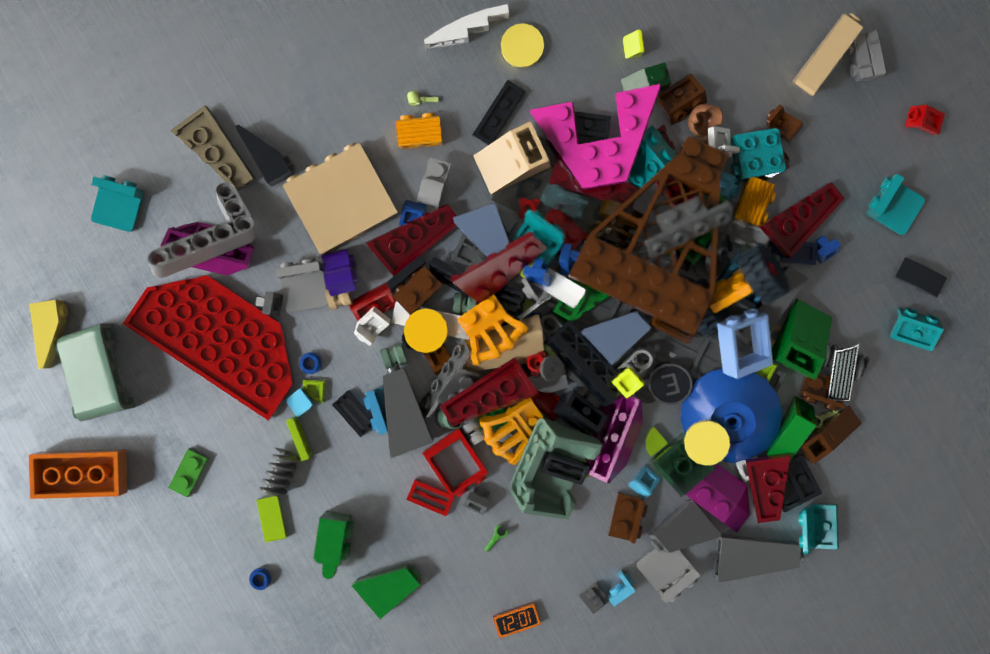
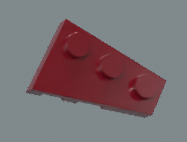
M790 453L746 459L758 523L778 521L781 518L791 457Z

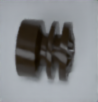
M604 199L598 214L607 219L622 204ZM631 207L623 211L638 219L644 216V214ZM618 216L596 238L625 251L630 245L625 240L631 242L634 237L629 231H637L638 226ZM595 220L593 225L598 227L603 221Z

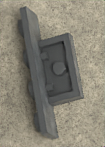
M695 197L656 216L657 222L664 232L645 241L648 255L650 258L661 255L732 220L734 217L731 204L727 201L707 210L700 199Z
M462 339L459 345L454 348L450 359L443 365L441 373L432 382L426 396L422 398L420 407L424 418L429 419L439 403H445L474 384L480 375L478 370L464 366L472 353L466 339Z

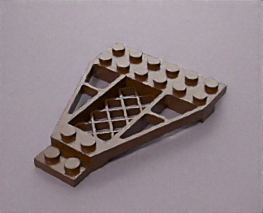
M688 136L681 152L588 235L569 277L691 335H695L715 291L718 227L712 229L711 252L695 245L693 238L653 258L648 256L641 259L637 248L646 244L645 241L636 243L643 230L647 240L650 239L647 228L657 225L658 222L656 220L647 223L652 210L655 216L659 215L658 207L668 204L669 208L672 209L673 202L681 199L687 202V197L699 194L701 202L707 210L711 205L714 208L719 206L721 171L729 154ZM668 178L673 180L672 182L666 184ZM659 181L658 188L643 218L638 219L623 212L653 184ZM678 184L682 195L670 199L666 188ZM682 185H685L693 189L694 191L685 193ZM663 190L666 200L656 204ZM703 194L709 196L707 202L705 201ZM618 216L638 226L628 249L625 251L596 238ZM684 248L678 262H676L673 252ZM633 249L635 251L636 256L631 255ZM693 250L711 258L709 289L702 288L678 276V271L688 251ZM670 254L673 265L661 268L658 257ZM655 259L657 266L646 261ZM674 269L673 273L668 272V270Z

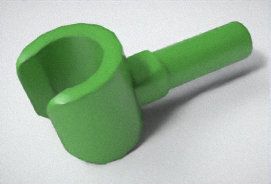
M501 524L495 527L494 536L484 548L487 552L490 551L499 538L507 536L508 529L503 535L498 534L497 531Z

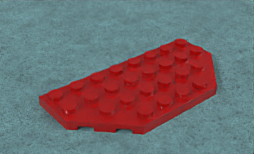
M209 275L147 287L123 322V325L268 421L294 385L282 323L268 314H263L261 309Z

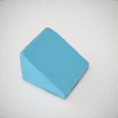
M303 387L299 388L285 400L298 418L316 405Z
M644 465L628 485L642 498H646L653 493L661 478Z

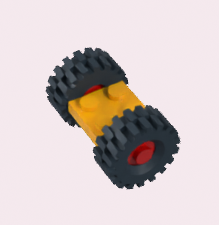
M759 243L740 254L738 260L741 268L735 271L732 277L727 280L721 279L715 284L714 295L697 328V331H701L703 336L711 337L718 333L717 323L725 321L729 317V311L726 307L755 291L756 296L766 304H770L790 292V284L787 282L788 278L784 274V269L781 268L780 262L775 259V255L764 244ZM700 278L693 282L702 288L709 289L710 282H707L706 279Z

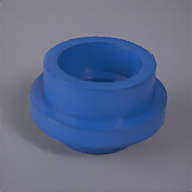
M313 352L304 354L300 359V368L307 374L317 373L322 366L320 356ZM309 359L314 360L315 365L313 367L308 366L307 362Z
M257 568L249 576L250 585L256 590L266 589L272 579L270 572L265 568ZM262 575L264 582L258 581L257 576Z

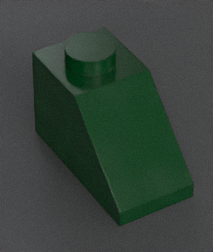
M665 62L644 68L620 79L623 91L658 84L661 86L660 91H663L672 84Z

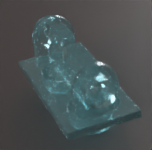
M549 183L540 198L544 205L555 210L558 209L560 204H563L561 212L574 219L576 217L580 219L583 209L588 203L582 196L568 193L561 186Z

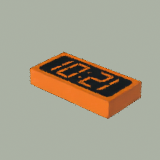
M534 602L493 616L499 638L541 625Z

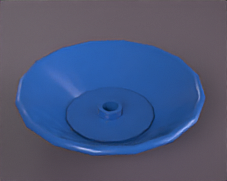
M722 368L709 371L692 384L690 395L682 402L680 419L684 435L696 422L711 420L719 423L726 430L730 441L728 453L722 459V462L735 463L752 459L770 447L780 432L783 412L779 396L767 379L756 373L736 379L724 374ZM730 418H736L734 423L728 422Z

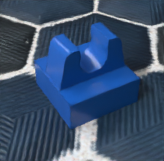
M824 235L816 240L818 243L816 259L820 264L824 263L839 253L841 244L837 239L830 242Z
M572 244L562 245L559 259L561 275L570 274V270H572L580 252L572 250Z
M536 258L532 267L525 266L523 275L528 282L549 287L552 280L547 272L548 265L545 264V260Z

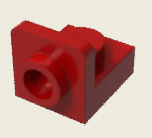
M929 105L911 106L905 127L919 128L931 135H939L945 113Z

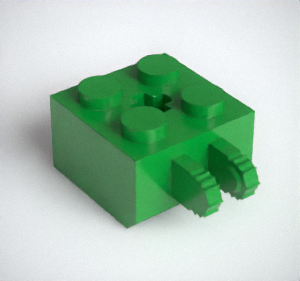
M326 511L319 518L313 559L316 563L323 564L322 575L327 580L335 576L337 568L343 560L346 561L347 556L350 554L351 543H348V539L354 529V521H351L352 515Z

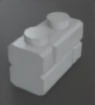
M878 30L858 34L846 50V54L851 57L852 62L850 65L851 77H855L856 83L883 77L887 74Z

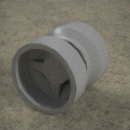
M479 417L470 420L460 427L462 433L468 436V442L471 446L476 445L485 438L484 429L480 425Z

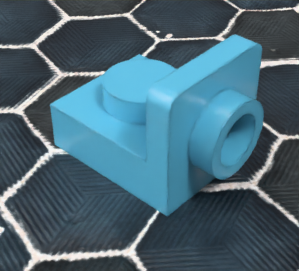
M721 171L720 193L725 199L732 201L733 197H736L740 191V182L736 176Z
M621 570L617 573L624 583L622 585L620 583L616 584L609 590L610 593L607 596L614 607L636 592L632 586L635 582L628 572L624 575Z

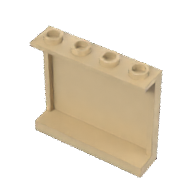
M360 143L347 145L344 148V152L338 155L333 153L324 159V163L320 165L313 164L307 167L305 173L300 176L295 174L287 178V183L282 185L320 255L329 254L400 215Z

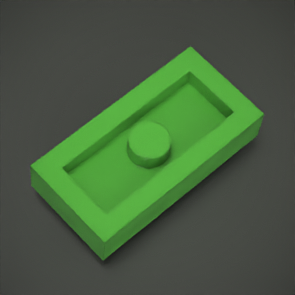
M191 448L187 449L168 488L187 498L190 497L209 457Z

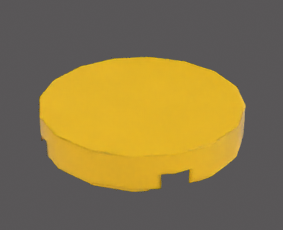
M426 308L411 314L404 327L405 339L410 347L423 353H431L440 349L446 342L449 333L448 324L444 317L435 310Z

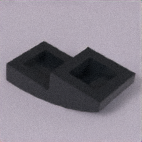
M906 257L895 276L896 279L936 298L947 280V277Z

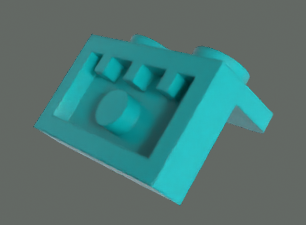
M898 307V318L889 334L890 338L933 351L944 330L939 318L931 314L926 316L919 314L912 308L907 307L903 309Z

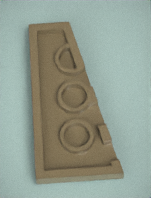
M204 105L170 130L188 148L192 149L200 159L214 169L225 182L232 183L237 191L255 180V177L208 106Z

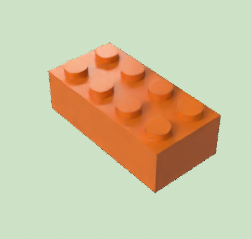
M126 449L48 451L29 454L30 499L112 497L128 493Z

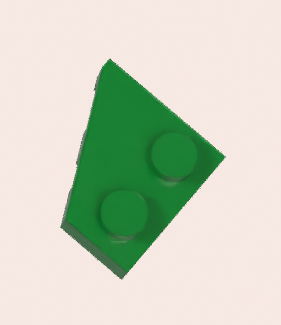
M570 278V281L584 288L585 292L574 308L559 300L553 312L574 322L609 296Z

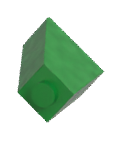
M796 396L793 398L782 418L780 432L767 449L768 456L790 453L791 461L816 427L814 406Z
M408 564L357 578L353 582L352 587L378 618L381 619L419 587L422 580L420 579V572L414 566L411 568Z

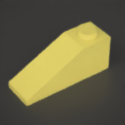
M64 300L29 304L38 369L52 368L56 356L54 345L57 342V338L63 335L67 323L68 309L66 304H64Z

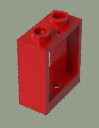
M460 428L455 429L422 452L451 497L463 495L469 490L467 488L474 482L477 485L487 478V467ZM460 439L480 470L456 486H453L434 458V455Z

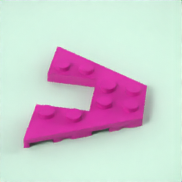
M658 84L615 93L621 137L579 144L573 102L531 109L530 113L583 189L626 183L631 176V170L637 159V153L641 141L644 139L648 121L653 113V107L661 86Z

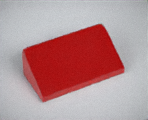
M383 283L353 299V305L349 306L357 321H359L373 307H376L383 314L395 308L396 300L393 298V293L389 286Z

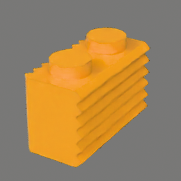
M435 113L422 114V118L404 115L400 117L401 120H396L399 149L443 145L440 116H435Z
M756 177L747 179L734 211L733 219L756 226L766 222L769 212H766L767 206L772 204L776 197V192L774 191L775 184Z

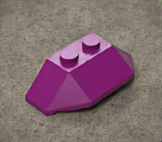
M194 222L177 228H168L161 247L214 225ZM250 243L194 265L192 268L227 276L248 268L254 253V247Z
M623 394L612 404L606 407L603 405L599 406V409L607 414V418L600 432L591 436L600 441L602 448L600 454L594 460L586 458V462L590 464L589 475L606 483H610L626 467L643 425L642 400L632 396L626 398Z
M695 461L680 462L667 479L668 482L735 532L739 531L750 516L747 485L717 463L714 465H702Z

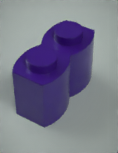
M348 249L322 255L325 283L330 296L356 290V283L359 282V277L356 269L354 270L353 268L357 267L354 254L350 255Z

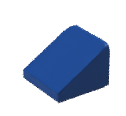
M405 200L399 225L424 215L426 205Z

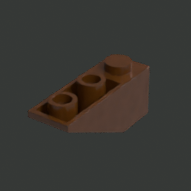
M848 405L845 409H842L825 421L821 427L815 428L799 449L807 461L815 464L837 448L862 423Z

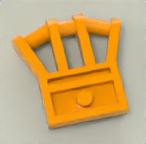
M494 294L457 318L470 339L471 358L475 366L480 365L482 361L494 358L499 359L502 357L501 354L515 348L514 345L522 334H526L529 330L525 324L507 315ZM504 322L516 328L509 338L501 327V324ZM495 328L504 341L498 346L494 345L487 334ZM483 337L490 350L480 353L478 340Z
M528 398L512 408L509 407L505 413L481 417L480 425L484 429V441L492 446V451L496 456L500 455L507 459L508 463L516 465L522 457L536 422L544 417L531 398ZM508 422L507 424L493 432L492 426ZM513 430H518L517 433L509 437L504 442H499L501 438H503ZM522 441L515 451H509L510 448Z

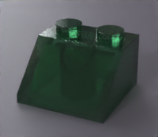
M684 433L678 435L649 460L681 498L715 469L713 465H702L689 457L685 450L684 438L686 434Z

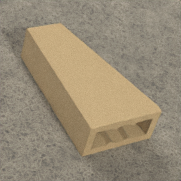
M852 13L849 16L843 14L792 81L813 96L863 29L859 24L861 20Z
M539 314L519 320L529 330L526 334H522L514 345L515 348L501 354L502 357L499 359L494 358L482 361L480 365L476 366L473 364L470 355L465 366L478 371L499 368L514 357L519 365L527 364L526 359L528 356L538 354L540 351L544 352ZM509 324L502 327L508 338L516 329ZM496 329L487 333L495 346L504 342ZM483 337L478 340L480 353L489 351L490 349Z

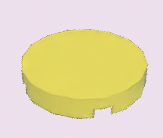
M525 23L515 24L504 33L501 41L502 55L506 62L513 67H531L542 57L544 50L543 37L534 26Z
M703 420L694 423L687 430L684 445L687 454L693 461L702 465H714L722 461L727 455L730 441L726 430L719 423Z

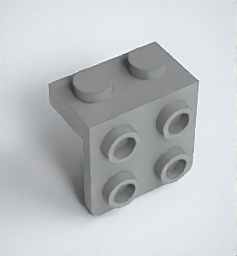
M314 258L302 260L300 265L288 262L282 263L280 268L274 269L276 278H279L281 282L284 306L287 312L326 307L328 305L325 294L326 283L321 262H315Z
M653 548L636 563L637 568L666 604L669 601L673 602L681 595L680 592L686 587L694 586L698 581L697 578L700 576L680 550L666 553L659 552Z

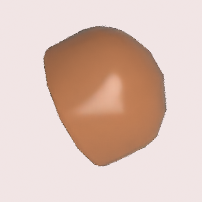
M711 104L697 105L692 110L688 119L690 131L695 136H708V128L722 124L723 113L719 107Z

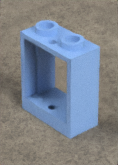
M749 309L744 311V314L730 316L725 321L717 323L724 374L739 379L773 365L767 314L758 312L756 309ZM750 325L753 353L738 359L735 330Z

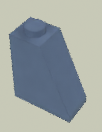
M495 203L453 218L455 225L486 257L494 252L499 253L506 249V245L509 244Z
M633 312L585 328L581 333L610 365H613L651 327L648 325L650 322L645 315Z

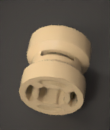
M325 289L331 311L338 309L341 305H353L350 292L330 296L328 289Z

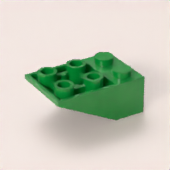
M796 299L771 349L772 360L801 376L816 380L826 359L832 317Z

